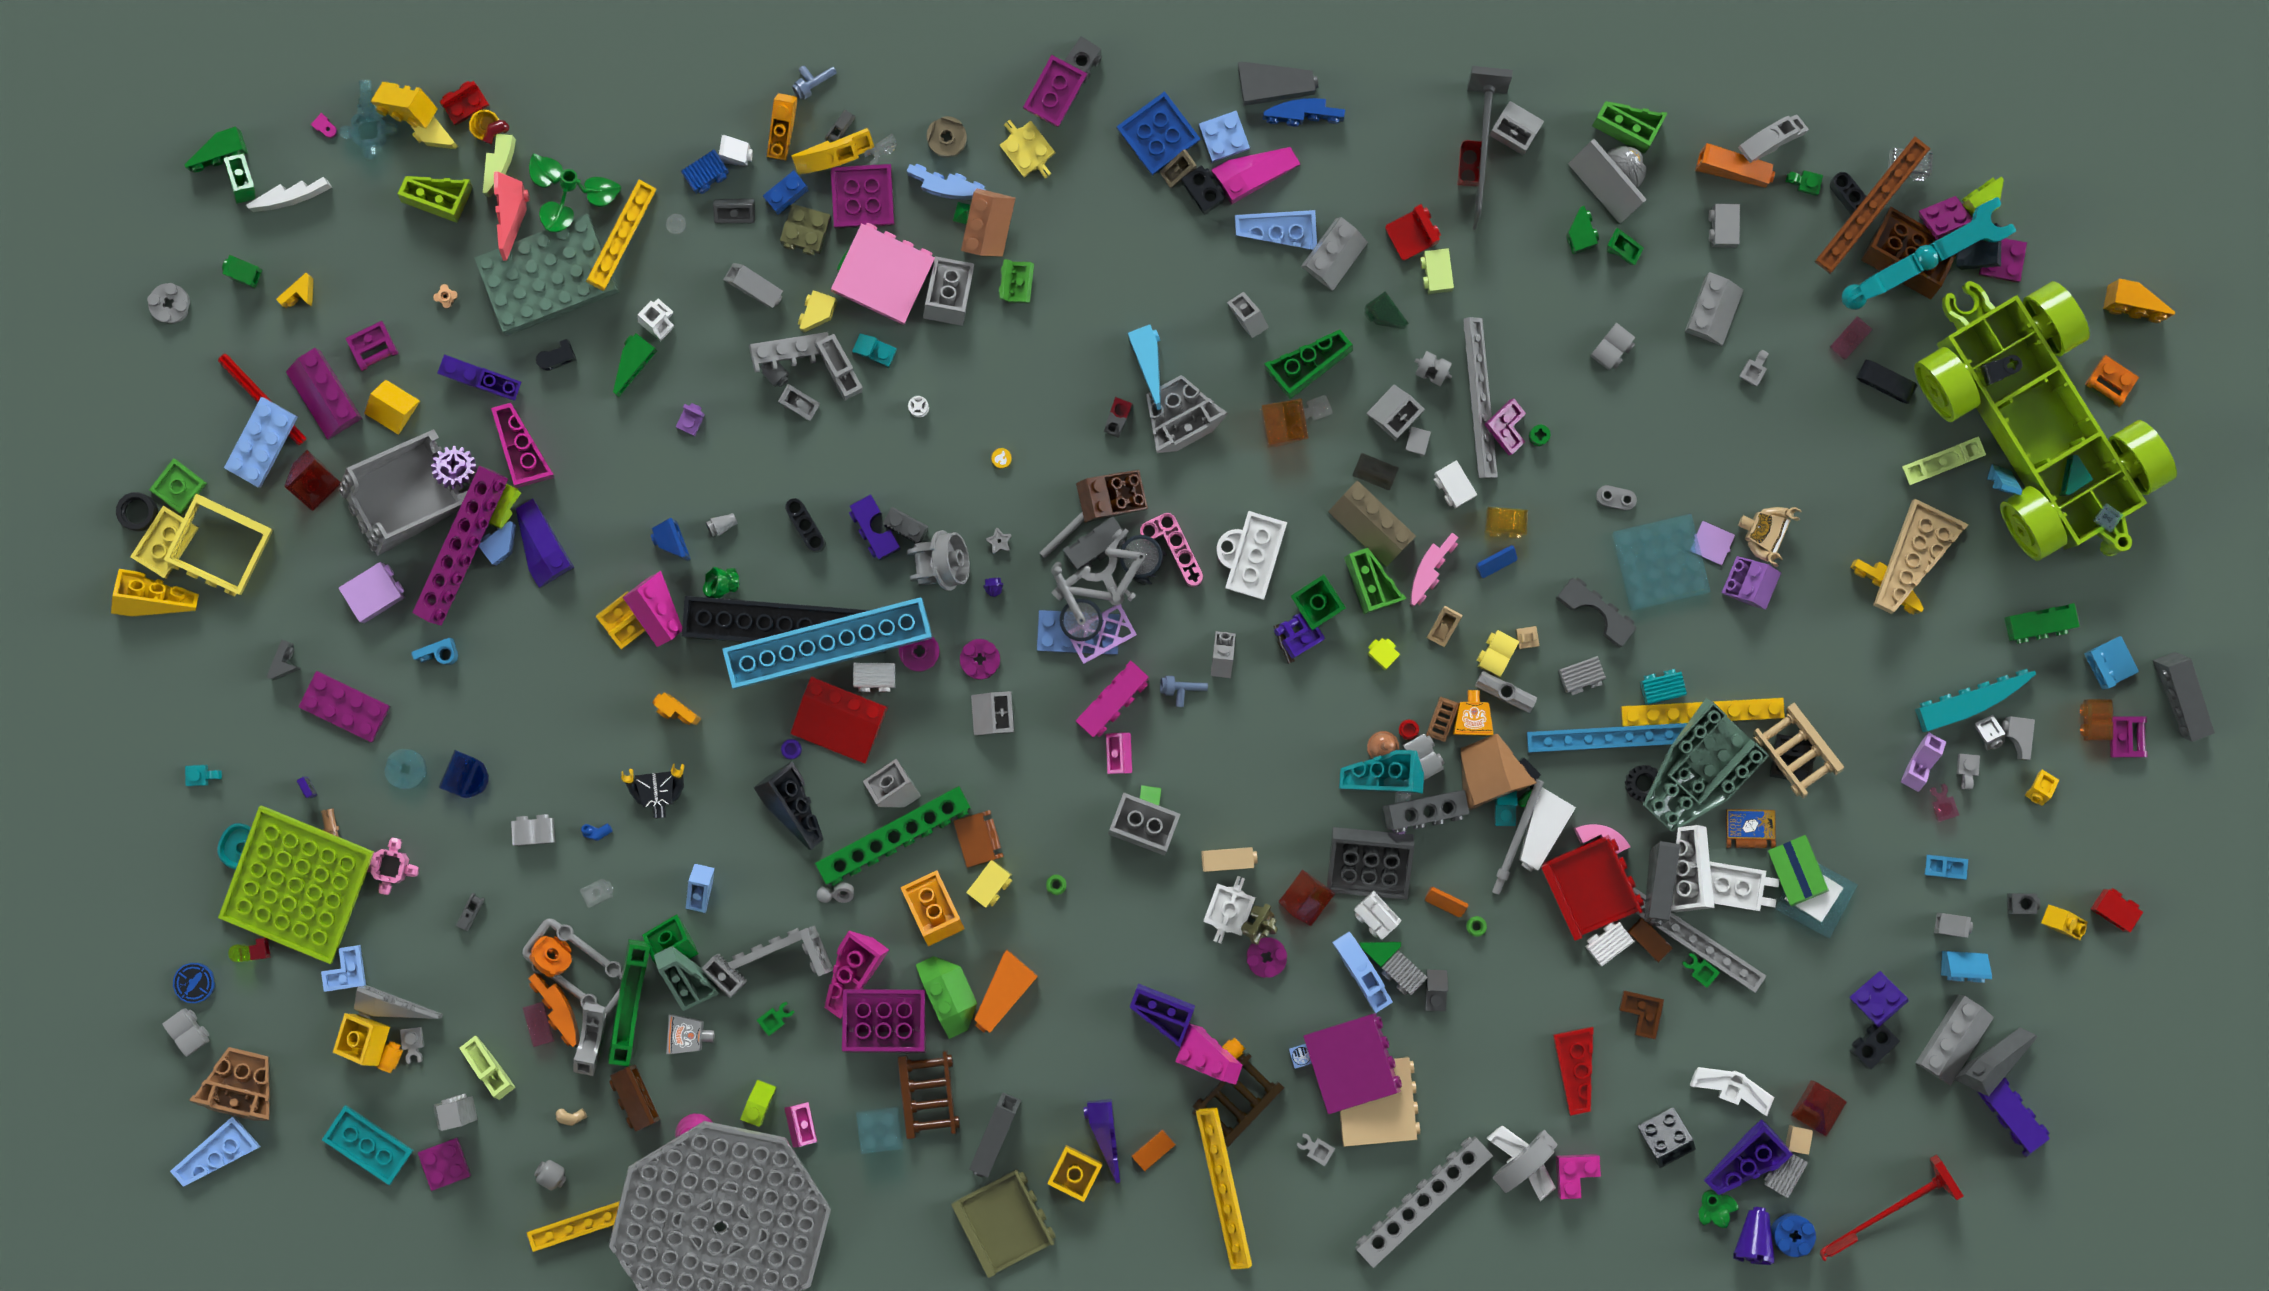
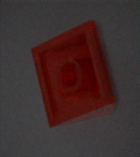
M1302 869L1281 897L1279 903L1293 917L1312 926L1335 893Z

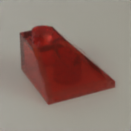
M306 450L292 464L285 488L313 511L341 482L319 459Z
M1811 1080L1791 1116L1827 1137L1847 1101L1818 1082Z

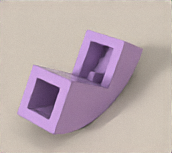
M1928 732L1913 754L1901 783L1919 792L1927 782L1930 769L1942 756L1946 741Z

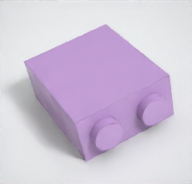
M379 562L339 587L345 600L361 623H366L405 598L403 595L405 590L399 581L395 582L392 575H394V572L388 564L385 565Z

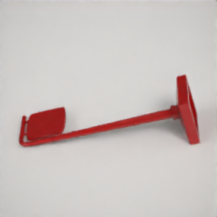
M1936 1154L1930 1158L1936 1176L1932 1178L1930 1183L1820 1250L1822 1260L1826 1261V1257H1832L1858 1241L1856 1233L1936 1188L1940 1189L1943 1187L1956 1200L1964 1197L1938 1155Z

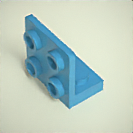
M2121 636L2084 653L2102 690L2109 689L2115 686L2116 683L2139 672Z

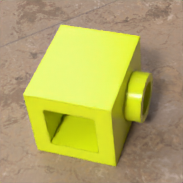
M1382 638L1380 641L1375 639L1369 645L1370 651L1367 653L1384 670L1400 655L1394 649L1396 645L1388 638L1386 640Z

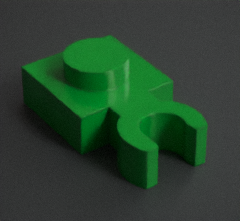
M1689 953L1688 955L1693 959V962L1688 965L1683 961L1682 965L1685 968L1693 969L1694 971L1690 975L1704 987L1708 988L1720 972L1704 959L1699 963L1696 955Z
M788 1002L782 1003L779 1011H776L773 1007L757 1019V1022L768 1036L786 1024L782 1018L790 1017L795 1013L794 1010L790 1011V1013L784 1012V1007Z

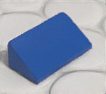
M1511 545L1477 563L1476 568L1481 577L1485 578L1517 561L1514 546Z

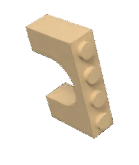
M1253 847L1201 851L1204 872L1254 868V864H1258L1257 851H1253Z

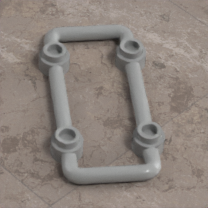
M554 919L544 920L522 951L523 957L532 964L533 971L541 974L529 957L536 941L543 936L549 927H552L556 930L557 937L560 940H569L605 967V972L609 977L622 979V965L619 962H610L577 937L570 925H561ZM561 975L550 977L578 998L582 1008L585 1003L599 1005L595 995L583 993ZM619 990L605 1007L607 1015L611 1014L617 1006Z

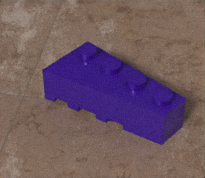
M2004 1077L1989 1096L1978 1091L1977 1093L1993 1113L1995 1111L1998 1113L1996 1117L1999 1123L2005 1129H2010L2011 1139L2015 1144L2022 1145L2025 1149L2022 1151V1154L2026 1158L2050 1139L2048 1137L2050 1133L2043 1124L2039 1125L2036 1122V1115L2030 1108L2026 1109L2021 1103L2023 1101L2021 1096L2016 1091H2011L2008 1087L2010 1084Z

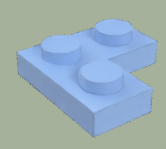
M361 945L339 948L341 969L321 972L324 992L365 986Z

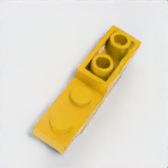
M866 128L831 143L825 141L791 155L799 175L848 163L858 159V155L875 147L870 131Z
M1856 559L1850 568L1855 570L1854 573L1862 578L1866 576L1872 579L1874 585L1880 587L1888 566L1878 562L1872 567L1860 559ZM1913 590L1901 604L1906 612L1913 615L1921 613L1924 609Z

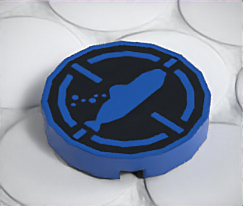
M201 963L183 965L177 970L173 978L175 994L187 1003L205 1001L215 988L213 972Z

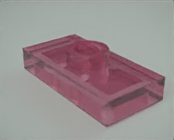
M1857 316L1831 344L1830 348L1845 360L1872 329Z
M541 1002L523 1007L533 1047L553 1042L554 1038L544 1003Z

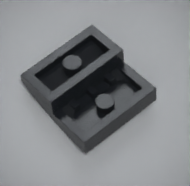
M1777 734L1774 749L1776 750L1793 736ZM1808 739L1806 741L1802 740L1780 757L1788 766L1811 750L1812 744ZM1816 756L1793 772L1799 782L1813 773V762ZM1772 760L1770 777L1788 780Z

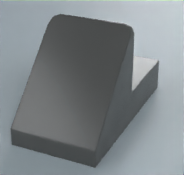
M281 640L266 678L276 680L301 669L287 663V660H290L294 653L293 643Z
M1427 969L1425 1010L1446 1011L1448 991L1447 970Z

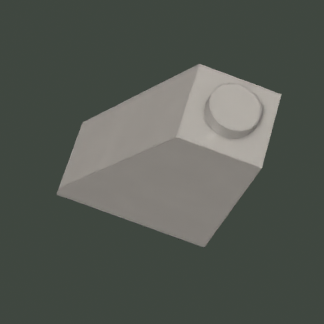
M733 263L723 279L728 284L767 307L773 308L777 306L782 299L781 294L783 290L744 265Z

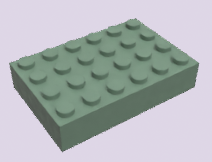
M588 214L573 219L571 225L563 231L548 232L545 230L514 242L506 261H503L499 248L474 257L502 332L505 335L514 334L620 293L613 275L604 291L586 282L603 249L592 219Z

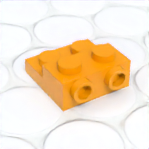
M664 692L662 695L659 693L652 702L658 708L656 712L665 719L679 718L688 725L691 723L697 725L701 720L699 716L668 693Z

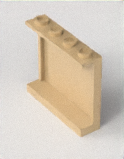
M1408 1056L1405 1058H1394L1396 1064L1394 1071L1402 1082L1401 1092L1339 1111L1343 1146L1417 1140V1135L1420 1134V1124L1415 1120V1114H1418V1104L1413 1100V1094H1416V1083L1411 1079V1073H1414V1062L1410 1061Z

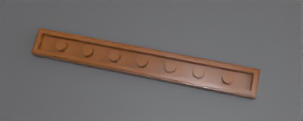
M1914 136L1814 262L1831 274L1931 148Z

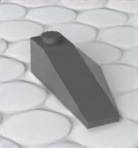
M2018 1028L1968 1062L1955 1077V1080L1989 1096L2037 1039V1035Z

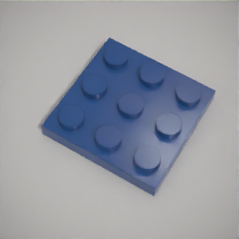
M1165 91L1117 126V130L1152 176L1171 162L1182 150L1185 149L1187 151L1201 140Z

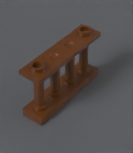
M948 1050L942 1052L943 1058L911 1061V1059L908 1060L907 1055L898 1057L907 1139L916 1138V1133H919L921 1130L951 1127V1133L955 1134L957 1132L956 1128H960L959 1116H955L950 1076V1067H953L952 1055H948ZM944 1066L945 1078L916 1082L910 1080L909 1072H912V1069ZM943 1086L947 1088V1099L921 1102L912 1100L911 1092H915V1090ZM949 1107L950 1119L919 1123L914 1121V1113L917 1110Z

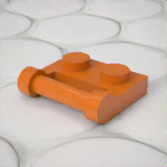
M2104 355L2085 385L2089 388L2093 387L2114 401L2116 406L2120 407L2139 377L2107 355ZM2100 377L2101 379H2103L2104 381H2106L2107 383L2121 391L2120 394L2118 395L2117 393L2113 392L2112 390L2098 382L2097 378Z

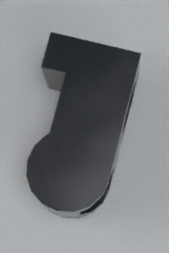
M564 339L560 341L561 347L549 352L541 351L536 356L537 365L543 370L549 371L576 361L577 359L570 341Z

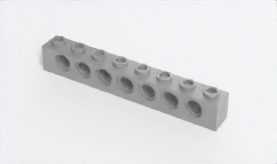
M1475 1136L1472 1139L1471 1137L1465 1139L1461 1143L1462 1148L1458 1152L1453 1151L1446 1158L1447 1162L1443 1166L1438 1165L1431 1172L1432 1176L1428 1180L1423 1179L1416 1186L1417 1190L1413 1194L1408 1193L1401 1200L1402 1204L1398 1208L1393 1207L1386 1214L1387 1218L1383 1222L1378 1221L1371 1228L1373 1231L1368 1236L1363 1235L1356 1242L1358 1244L1355 1247L1356 1250L1373 1268L1493 1157ZM1471 1153L1473 1160L1468 1164L1463 1163V1155ZM1456 1167L1458 1169L1457 1176L1453 1178L1448 1177V1169ZM1441 1181L1443 1183L1441 1191H1433L1432 1185L1434 1182ZM1426 1195L1428 1197L1426 1205H1418L1417 1199L1419 1196ZM1411 1209L1413 1211L1411 1219L1406 1220L1402 1217L1404 1210ZM1396 1223L1398 1225L1396 1233L1391 1234L1387 1231L1389 1224ZM1381 1237L1383 1239L1381 1247L1376 1248L1372 1245L1374 1238Z

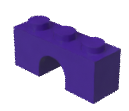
M871 494L850 505L852 511L849 514L854 523L858 521L861 529L858 531L863 540L868 539L871 545L868 549L873 558L878 557L879 560H882L901 549L891 530L882 534L873 532L871 528L872 521L882 513Z

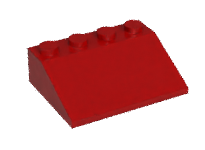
M810 677L790 734L866 764L888 707Z

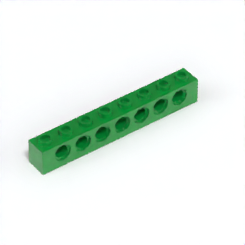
M958 786L815 864L826 885L831 883L832 886H835L844 881L842 879L843 876L847 874L853 876L861 872L860 867L866 864L870 867L878 863V858L884 854L886 857L893 855L897 852V847L903 845L905 848L915 843L914 838L920 835L924 838L932 834V829L938 825L940 829L951 823V818L957 816L959 819L969 814L968 809L971 806L962 789ZM950 802L953 804L954 810L951 814L943 812V805ZM928 812H933L936 816V820L932 824H928L925 821V815ZM910 822H915L918 825L917 831L913 834L907 831V825ZM893 831L898 832L900 835L897 843H892L889 840V835ZM874 841H879L882 845V849L878 853L873 852L871 849V844ZM858 850L864 854L861 862H856L853 859V854ZM839 860L844 861L846 864L843 872H838L835 868V864Z

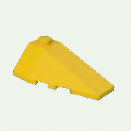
M119 569L112 595L111 614L142 616L196 611L199 594L178 586L170 587L163 584L164 581L160 579L154 581L147 578L146 574Z

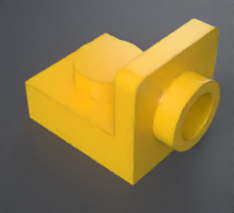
M2042 769L2038 772L2032 787L2026 792L2025 796L2031 799L2032 802L2043 806L2051 799L2059 779Z

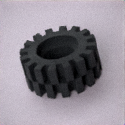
M1649 765L1637 766L1629 771L1630 773L1626 776V791L1636 801L1644 802L1649 790L1646 792L1639 790L1637 787L1638 778L1643 775L1648 776L1653 784L1658 774L1657 769Z

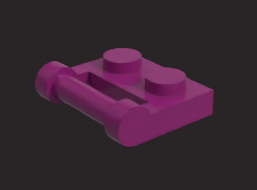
M383 321L345 338L361 371L368 369V366L390 355L395 356L399 354ZM386 343L388 348L363 359L362 354Z
M2110 717V757H2148V751L2145 750V723H2147V717ZM2132 723H2137V751H2133Z

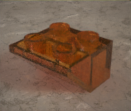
M1302 398L1261 406L1268 448L1287 445L1309 438Z

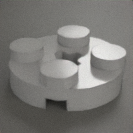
M173 283L157 286L147 298L150 313L155 319L163 323L176 324L182 321L188 314L190 305L189 295L183 288ZM167 299L174 300L172 308L165 307Z

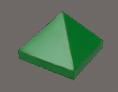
M958 202L953 221L967 225L971 205Z

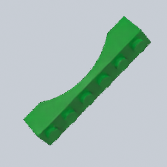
M628 939L608 1053L609 1064L630 1065L639 999L650 951V944L646 941Z

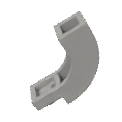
M584 1004L581 1037L573 1063V1072L594 1076L606 1027L607 1013H605V1007Z
M1544 1129L1525 1150L1502 1166L1493 1176V1179L1505 1193L1509 1192L1541 1167L1554 1153L1553 1150L1558 1144Z

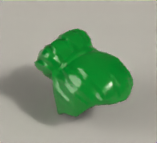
M712 567L705 574L704 594L708 598H720L726 593L736 592L740 585L736 569L728 568L725 571L718 567Z

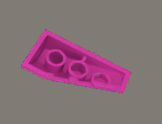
M1291 147L1231 159L1212 169L1211 172L1232 205L1299 166L1300 162Z
M848 931L837 950L838 956L833 967L834 973L824 1007L841 1019L843 1017V989L862 990L885 958L889 949L872 937Z

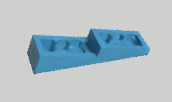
M1991 465L1987 480L1994 482V489L2014 495L2022 494L2023 490L2011 470Z

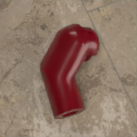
M504 120L490 123L487 126L482 141L492 145L496 134L508 132V123Z

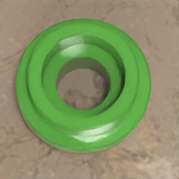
M1052 875L1046 882L1047 890L1053 895L1062 894L1067 885L1066 880L1060 875ZM1054 881L1060 882L1058 889L1053 888L1052 884Z
M1474 916L1467 921L1466 929L1470 935L1479 937L1486 932L1487 924L1483 918ZM1474 923L1480 924L1479 930L1473 929Z

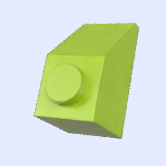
M757 1080L740 1120L760 1127L763 1124L776 1086Z

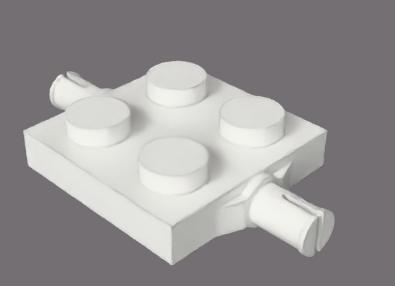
M1237 876L1234 887H1226L1217 883L1203 922L1211 924L1218 929L1213 941L1217 942L1220 935L1218 943L1222 944L1225 932H1232L1242 936L1241 927L1248 920L1255 901V897L1247 895L1241 890L1245 878Z

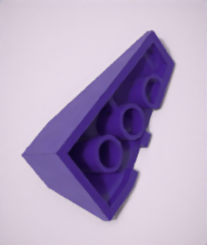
M531 499L517 507L516 513L528 569L538 587L541 588L573 569L574 566L535 500Z
M1112 1099L1088 1101L1087 1107H1084V1117L1089 1119L1091 1129L1115 1182L1120 1183Z

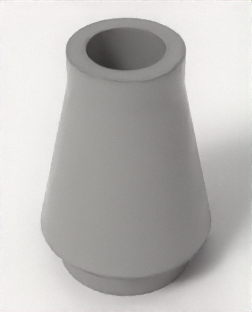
M733 513L710 518V521L706 522L712 537L716 535L719 537L728 529L738 524Z

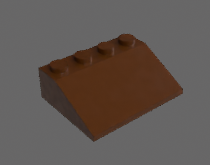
M1890 206L1867 246L1861 261L1882 271L1915 253L1920 246L1929 245L1937 240L1926 226ZM1957 253L1939 262L1934 269L1924 270L1902 284L1931 300L1942 287Z

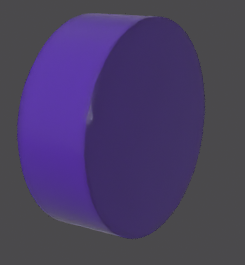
M794 739L786 740L781 746V753L787 759H796L802 752L801 744Z

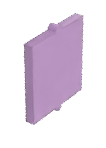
M1702 521L1697 534H1694L1695 539L1689 551L1722 565L1727 552L1731 551L1730 546L1735 535Z

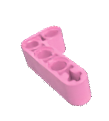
M1164 513L1142 524L1140 535H1144V528L1149 526L1155 530L1151 538L1156 540L1162 536L1164 537L1186 584L1190 587L1200 585L1203 579L1202 571L1174 515ZM1164 518H1170L1173 521V525L1170 528L1162 526L1161 522ZM1173 536L1181 538L1182 543L1179 546L1171 544L1170 539ZM1182 554L1190 556L1191 561L1188 564H1182L1179 561V557ZM1194 564L1195 567H1193L1191 570L1194 575H1199L1197 577V582H1194L1193 580L1189 581L1188 578H1190V572L1189 570L1184 572L1183 569H1187Z

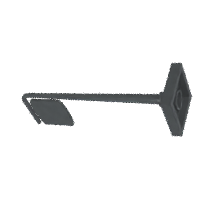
M1472 66L1467 90L1481 91L1485 94L1480 179L1475 201L1474 230L1477 228L1482 210L1492 95L1494 93L1507 94L1513 71L1509 69Z

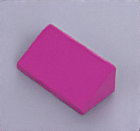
M1106 734L1107 774L1132 773L1131 734Z
M809 1102L785 1107L793 1147L816 1143L817 1138Z

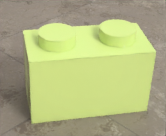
M1449 248L1425 251L1423 257H1420L1421 268L1425 269L1426 277H1423L1424 289H1428V294L1453 291L1454 284Z

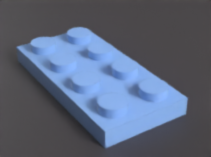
M261 397L224 468L256 487H261L298 417L268 399Z

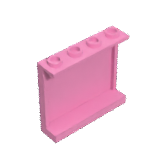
M861 223L832 285L831 292L904 325L935 257H932L933 253L922 248L920 251L913 248L914 244L909 241L903 240V242L896 240V236L892 233L885 231L883 234L877 231L876 226L870 223H866V225Z

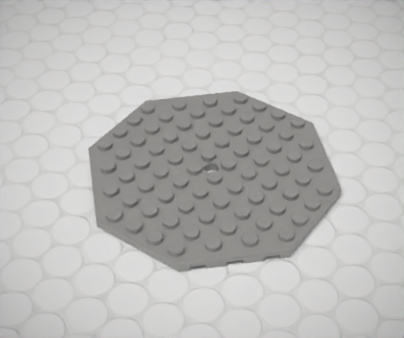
M703 1121L628 1167L609 1247L619 1259L628 1276L635 1283L638 1291H801L811 1286L831 1208L785 1137ZM722 1221L726 1228L723 1231H717L714 1226Z

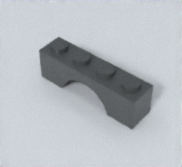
M1571 578L1557 595L1556 599L1570 610L1580 606H1589L1596 609L1602 615L1605 622L1603 636L1618 648L1622 647L1637 627L1633 625L1635 622L1626 615L1624 617L1618 613L1619 609L1613 604L1609 603L1607 605L1602 601L1603 597L1598 592L1588 590L1586 588L1587 584L1580 578Z

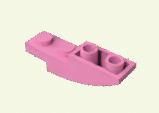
M1454 533L1450 534L1440 548L1433 543L1420 562L1411 588L1410 605L1412 607L1416 603L1420 606L1427 597L1424 593L1428 588L1433 590L1440 581L1437 579L1440 574L1434 568L1439 569L1445 562L1443 556L1447 551L1452 553L1457 547L1458 543L1455 541L1459 537Z

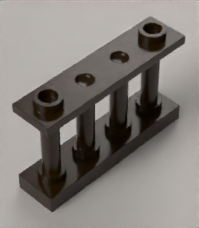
M1249 1053L1246 1055L1242 1054L1237 1060L1265 1088L1266 1094L1261 1099L1259 1097L1256 1098L1239 1080H1237L1236 1085L1231 1084L1251 1103L1250 1106L1252 1108L1248 1113L1241 1112L1220 1091L1227 1083L1221 1081L1203 1100L1199 1098L1192 1106L1194 1108L1192 1113L1196 1116V1111L1208 1108L1206 1104L1215 1097L1237 1118L1236 1121L1238 1123L1233 1128L1228 1127L1220 1120L1227 1147L1284 1089V1086L1278 1081L1275 1084L1273 1082L1270 1083L1248 1061L1252 1057Z

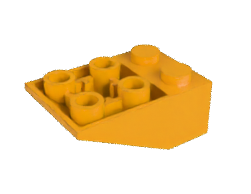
M2119 278L2107 287L2103 309L2109 310L2111 314L2121 315V313L2129 314L2130 318H2149L2148 321L2153 323H2161V321L2175 315L2174 310L2139 282Z

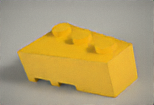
M382 82L371 99L372 104L376 107L375 110L383 116L390 115L399 122L404 120L413 127L417 128V126L426 129L438 108L419 87H416L415 90H410L411 87L407 85L404 88H399L398 84Z

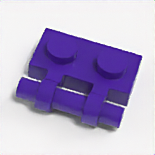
M1301 613L1294 615L1293 619L1288 622L1280 623L1279 627L1274 629L1276 636L1286 635L1287 638L1282 641V644L1291 659L1325 640L1319 627L1312 630ZM1295 626H1299V628L1301 629L1297 633H1295L1292 629Z

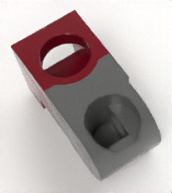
M1115 397L1105 425V433L1119 438L1133 403Z

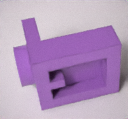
M693 403L690 406L684 404V410L676 428L695 436L705 414L701 411V407Z

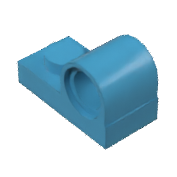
M452 638L441 640L411 652L413 659L420 660L421 663L433 659L432 655H435L439 663L445 665H452L458 659V652ZM445 650H450L451 657L448 660H444L442 657Z

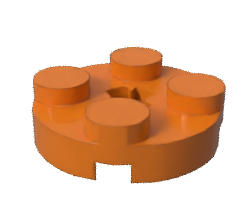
M543 936L532 947L529 958L537 970L547 977H554L567 970L572 962L570 954L572 951L566 941H562L556 936L554 938ZM547 952L549 954L553 952L555 954L554 958L556 959L549 958Z

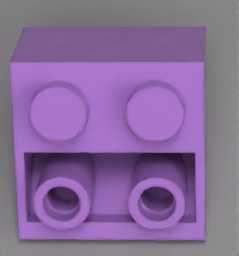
M1737 556L1722 594L1766 610L1781 572L1769 564Z

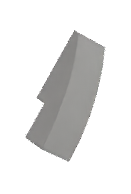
M832 334L816 342L826 367L844 401L861 393L863 387L836 336Z

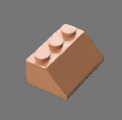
M977 188L973 193L961 251L980 256H1003L1016 198Z

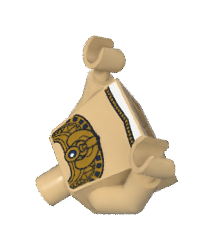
M1773 507L1757 512L1753 519L1744 515L1741 517L1738 526L1748 530L1745 540L1748 541V547L1756 557L1767 562L1770 561L1774 567L1779 566L1774 560L1777 558L1783 560L1777 551L1791 521L1788 518L1799 521L1800 518L1794 517V513L1797 511L1802 512L1796 507L1790 509Z

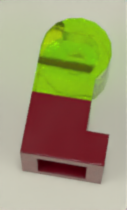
M256 939V945H233L228 951L229 958L234 962L271 958L269 939Z

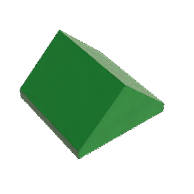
M1325 574L1291 595V598L1312 630L1346 609Z

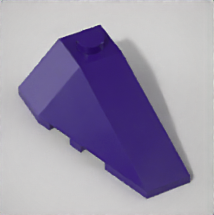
M1761 1119L1741 1138L1704 1181L1720 1195L1740 1186L1741 1183L1750 1179H1756L1770 1170L1772 1172L1778 1169L1793 1154L1780 1137Z

